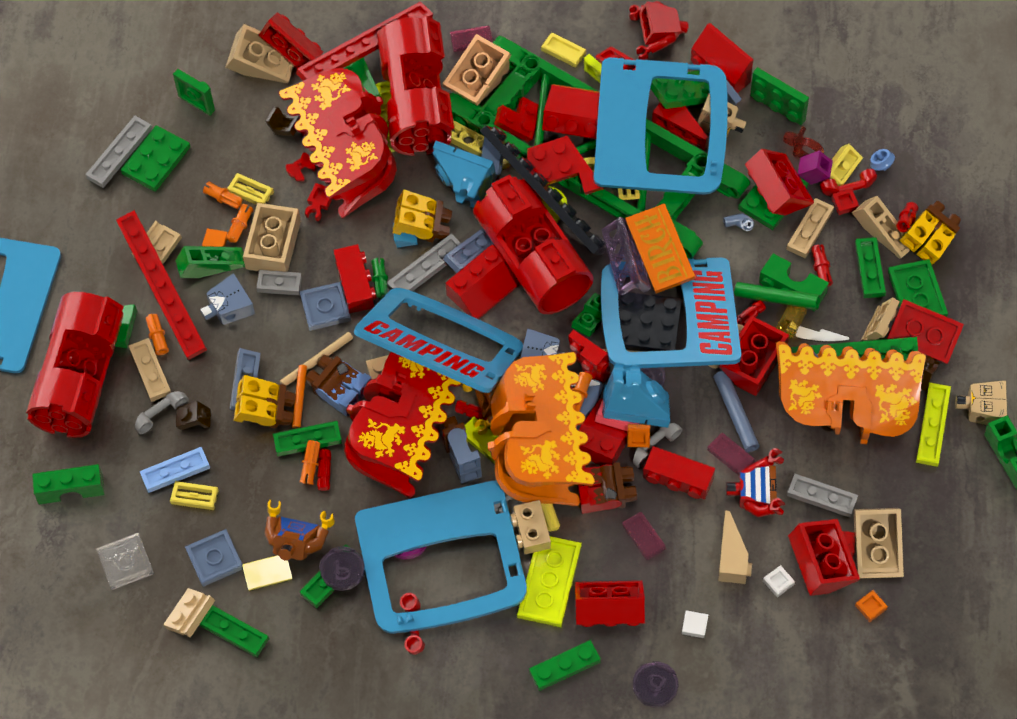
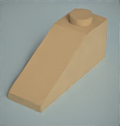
M878 196L865 200L852 212L863 228L873 237H877V240L899 259L910 251L908 247L899 241L906 232H900L897 229V220Z
M725 511L718 581L745 584L746 577H751L752 563H748L749 554L730 511Z

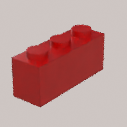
M358 244L333 250L349 314L374 308L373 300L377 298L374 287L369 286V282L372 281L370 271L364 268V264L367 263L364 251L360 252Z
M654 446L643 468V478L648 482L665 485L672 491H682L695 499H706L715 476L714 467Z

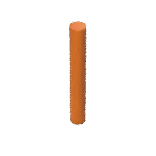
M306 365L298 366L292 428L294 429L301 427L305 377L307 373Z

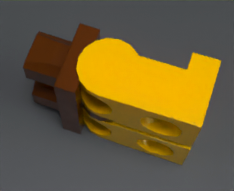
M403 190L397 200L392 233L401 235L403 232L415 235L420 239H427L431 243H433L435 238L445 239L449 236L450 227L442 225L441 222L447 224L450 222L452 210L443 207L444 201H435L432 198Z
M936 201L933 205L930 204L899 240L913 252L921 247L916 255L923 260L930 259L931 265L942 256L960 229L959 223L961 218L956 214L946 217L942 213L945 206L940 201Z
M244 375L238 383L234 421L242 423L245 420L263 426H270V428L274 429L279 424L289 426L293 422L294 413L284 410V406L292 407L295 403L296 394L286 391V385H278L270 381Z

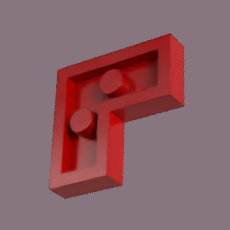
M525 97L519 100L516 112L501 105L498 107L494 125L526 142H530L533 139L539 105Z

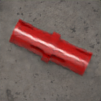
M907 203L905 209L900 212L899 221L896 224L900 232H907L910 229V225L915 222L916 213L919 209L916 203Z
M819 244L811 247L814 271L817 272L818 277L829 282V287L833 284L829 271L831 266L826 258L824 245L821 244L820 247Z

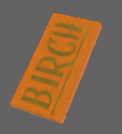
M665 203L625 218L655 294L695 279V274Z

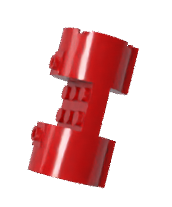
M427 16L424 18H403L386 24L378 33L382 75L384 80L390 82L391 98L386 104L391 147L396 152L409 156H414V152L425 151L427 155L433 154L435 141L449 145L451 143L452 130L454 129L450 93L442 90L439 74L443 69L442 59L445 58L441 26L439 22Z
M507 175L491 183V187L486 191L487 196L482 201L478 200L473 210L474 216L540 313L554 314L572 306L592 286L594 280L592 273L524 178L518 180L516 177Z
M70 292L61 297L49 336L50 344L42 370L37 375L26 411L28 413L27 419L31 424L51 434H55V431L67 433V437L71 438L83 437L90 433L109 361L113 355L123 321L124 306L108 296L102 297L86 292Z

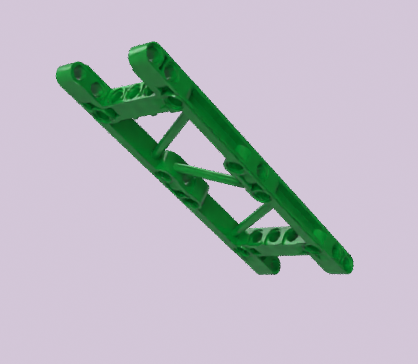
M498 36L492 43L511 54L509 59L510 75L483 107L477 106L454 93H450L453 121L483 135L480 130L485 125L482 124H487L489 127L495 126L494 122L498 107L504 105L514 110L519 100L525 97L537 81L541 79L534 145L536 146L543 144V116L548 99L549 84L592 91L598 90L509 39ZM646 119L645 159L647 171H649L650 146L652 143L687 163L686 169L681 175L696 177L704 175L708 156L706 152ZM502 130L507 134L506 141L515 144L521 151L519 155L526 159L528 148L531 146ZM596 140L578 146L576 149L580 154L596 148ZM724 163L721 184L717 191L727 197L738 199L748 188L750 181L744 174ZM580 175L557 182L626 223L625 218L643 212L646 208L647 190H639L640 199H638L637 208L605 189L586 195ZM665 192L657 206L665 203L687 258L693 259L703 246V242L694 231L675 220L696 194Z

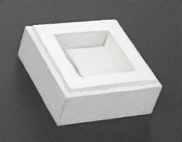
M781 565L763 578V582L776 597H779L795 585V581Z
M686 611L682 634L704 638L708 614Z

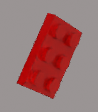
M903 299L887 339L917 337L919 352L947 365L964 324Z

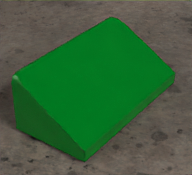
M134 304L124 305L123 307L124 317L115 347L128 348L137 315V308Z

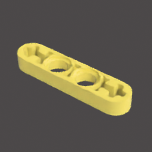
M453 121L455 132L452 131L451 143L481 157L482 151L480 149L483 147L484 136ZM465 137H472L474 141L467 144L463 142V139ZM503 159L502 169L509 168L511 164L506 159Z

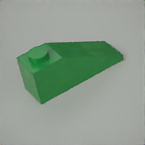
M184 246L175 260L180 278H202L245 267L242 247Z

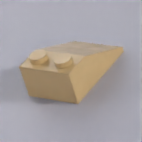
M243 24L236 33L225 68L244 76L288 83L293 65L258 36L261 31Z
M853 509L856 561L859 577H904L901 509Z

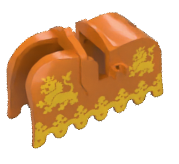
M778 341L776 343L779 397L785 411L795 421L810 426H829L833 429L835 435H839L841 431L843 400H850L849 414L854 423L859 426L860 444H867L870 433L890 437L902 435L909 431L916 422L919 412L922 375L926 360L925 354L919 351H911L908 358L904 361L901 353L891 349L886 353L885 358L881 359V354L873 348H867L863 356L859 358L858 352L852 347L847 346L843 348L840 356H836V351L831 346L823 345L817 354L818 357H815L813 349L806 343L799 345L796 353L791 352V348L786 342Z
M574 352L523 357L514 361L505 371L492 394L491 413L493 418L490 422V428L493 435L499 437L487 443L488 450L491 451V456L495 461V476L499 486L507 495L517 501L529 503L540 500V503L579 506V496L576 493L570 492L568 487L575 484L593 486L595 482L593 475L584 472L582 466L588 465L591 462V456L579 449V446L587 443L588 436L576 428L577 425H581L585 421V416L582 412L575 411L573 408L574 405H578L582 401L581 394L570 388L571 385H576L579 381L578 374L569 371L567 366L573 365L576 362V354Z

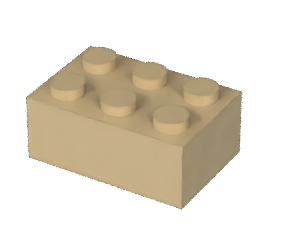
M257 203L243 255L247 270L288 272L301 223L299 209Z

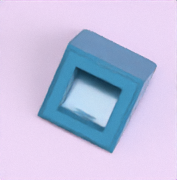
M403 232L401 235L394 234L397 248L418 245L415 235Z

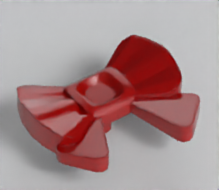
M305 152L294 163L285 165L287 174L300 182L305 181L301 169L306 167L312 171L316 170L315 164H312L310 161V155Z

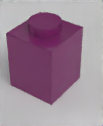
M821 151L800 157L798 175L810 185L829 179L833 160Z

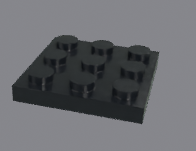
M618 291L620 326L626 350L643 352L675 350L682 299Z

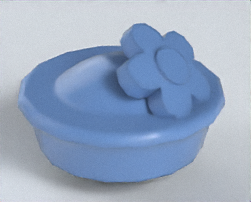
M887 149L876 151L870 159L871 168L877 171H886L895 160L894 154Z

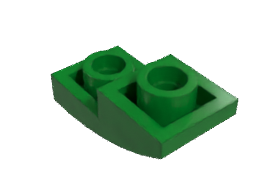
M597 293L592 295L585 303L583 311L572 322L571 328L588 337L594 333L602 322L601 295Z

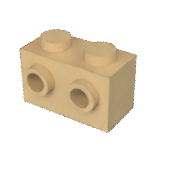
M540 500L514 506L513 514H510L513 528L517 527L519 535H516L518 548H523L524 555L550 549L551 540Z

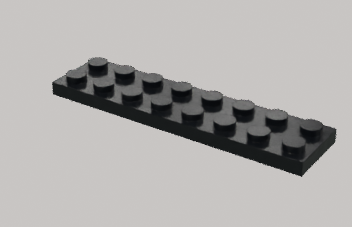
M485 125L480 130L593 254L601 256L607 251L604 247L606 243L602 238L589 231L591 229L590 225L585 220L575 216L577 214L576 210L570 204L567 205L561 201L563 196L556 189L553 190L551 187H548L549 181L541 173L538 174L533 170L535 166L527 158L525 159L519 155L521 151L515 144L505 140L507 136L500 128L497 129L495 126L489 127Z

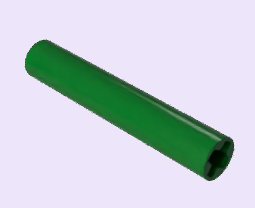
M737 282L734 289L736 297L818 310L821 301L820 295L742 282Z

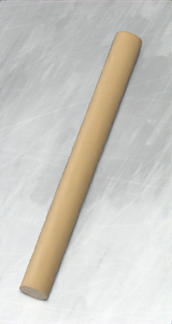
M347 332L302 365H306L307 371H309L318 364L323 355L330 356L351 341L353 336L350 332ZM298 368L281 379L280 383L288 386L295 381L298 375Z

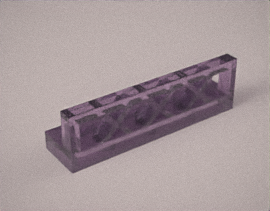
M619 217L601 229L618 293L623 296L635 287L646 293L651 289L646 269L626 220L623 217ZM617 228L614 238H610L609 233ZM617 244H621L619 253L615 254L614 251ZM625 260L626 263L623 270H619L618 267L621 261ZM626 276H630L631 282L623 286Z

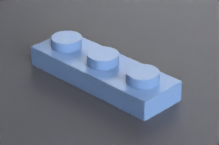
M202 447L141 470L140 474L148 493L173 484L175 481L183 480L210 469Z

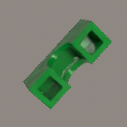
M774 253L760 272L759 283L762 286L820 295L821 301L828 291L829 282L812 273L804 281L796 282L788 277L791 270V262Z
M1008 415L988 423L984 436L1017 489V430Z
M99 464L32 474L34 495L39 505L61 502L60 496L69 492L79 493L82 495V498L105 495L103 474Z

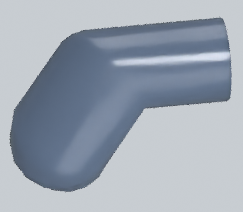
M743 213L723 217L725 228L736 225L745 231H750L754 227V221Z

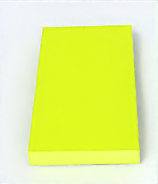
M550 536V549L534 552L526 578L527 594L520 603L517 618L562 627L582 543Z

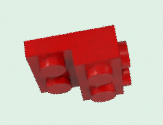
M573 329L568 335L570 350L576 354V361L581 363L582 372L592 375V379L604 383L610 376L608 353Z

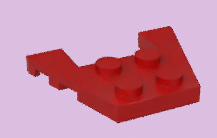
M568 136L528 148L527 159L535 166L533 170L538 174L541 173L549 181L547 185L580 175L586 195L604 189L594 183L593 171Z

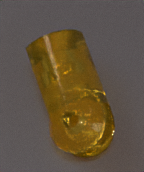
M788 305L776 328L783 332L786 331L789 334V339H792L807 313L806 308Z

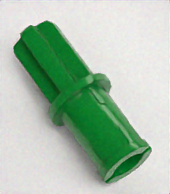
M374 258L371 260L373 270L372 282L375 286L376 298L381 300L388 293V275L385 272V260L380 258V263H378V258Z

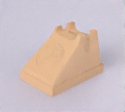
M476 34L443 82V86L478 106L501 83L502 76L509 71L511 54Z

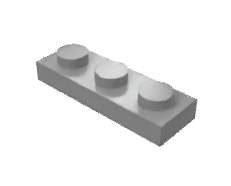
M794 474L787 493L788 497L850 518L858 499V495L798 474Z

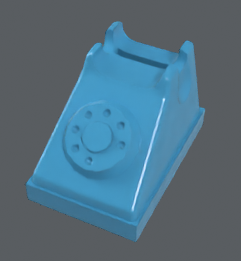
M435 141L433 156L436 162L435 170L445 186H450L456 196V202L463 204L464 201H470V207L474 208L478 200H483L486 191L491 187V183L497 179L494 162L458 148L455 151V147Z
M616 362L607 385L605 384L603 389V418L645 424L647 420V425L668 428L670 424L668 392L657 381L645 375L638 365L632 364L630 368H625L623 366L624 363Z

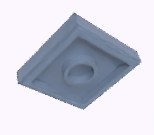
M341 282L300 291L309 331L351 321Z
M226 529L185 546L202 587L243 570V564Z

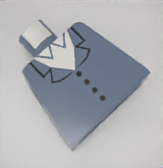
M234 273L206 293L209 305L200 309L205 320L217 316L223 325L255 314L253 303Z
M527 329L520 358L566 353L560 352V340L558 338Z

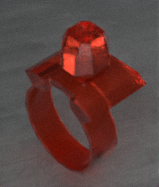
M804 126L800 129L798 135L794 132H786L783 137V141L786 144L794 146V157L798 156L800 158L808 155L802 149L803 146L812 148L815 152L821 151L824 154L823 147L817 141L803 137L806 131Z

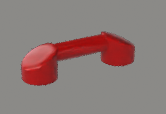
M867 169L860 173V181L838 186L835 179H827L820 184V188L823 194L830 197L834 193L848 189L853 191L862 188L867 189L876 181L877 174L874 169Z
M405 593L400 599V606L405 612L419 611L420 601L415 594ZM419 630L411 631V636L405 640V648L410 654H419L424 650L425 643L420 638Z

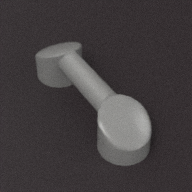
M179 391L167 394L157 404L140 413L135 423L136 431L139 434L148 432L153 426L150 418L170 404L174 409L186 405L189 398L185 393Z
M670 423L668 428L661 427L650 437V448L664 437L670 442L675 440L683 429L676 423ZM637 448L633 458V464L637 468H641L646 464L649 456L647 451L650 448Z

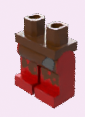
M620 462L599 467L585 468V466H582L583 471L591 473L595 480L593 486L578 484L582 514L618 507L626 508V502L637 500L636 486H623V482L634 481L633 467H621Z

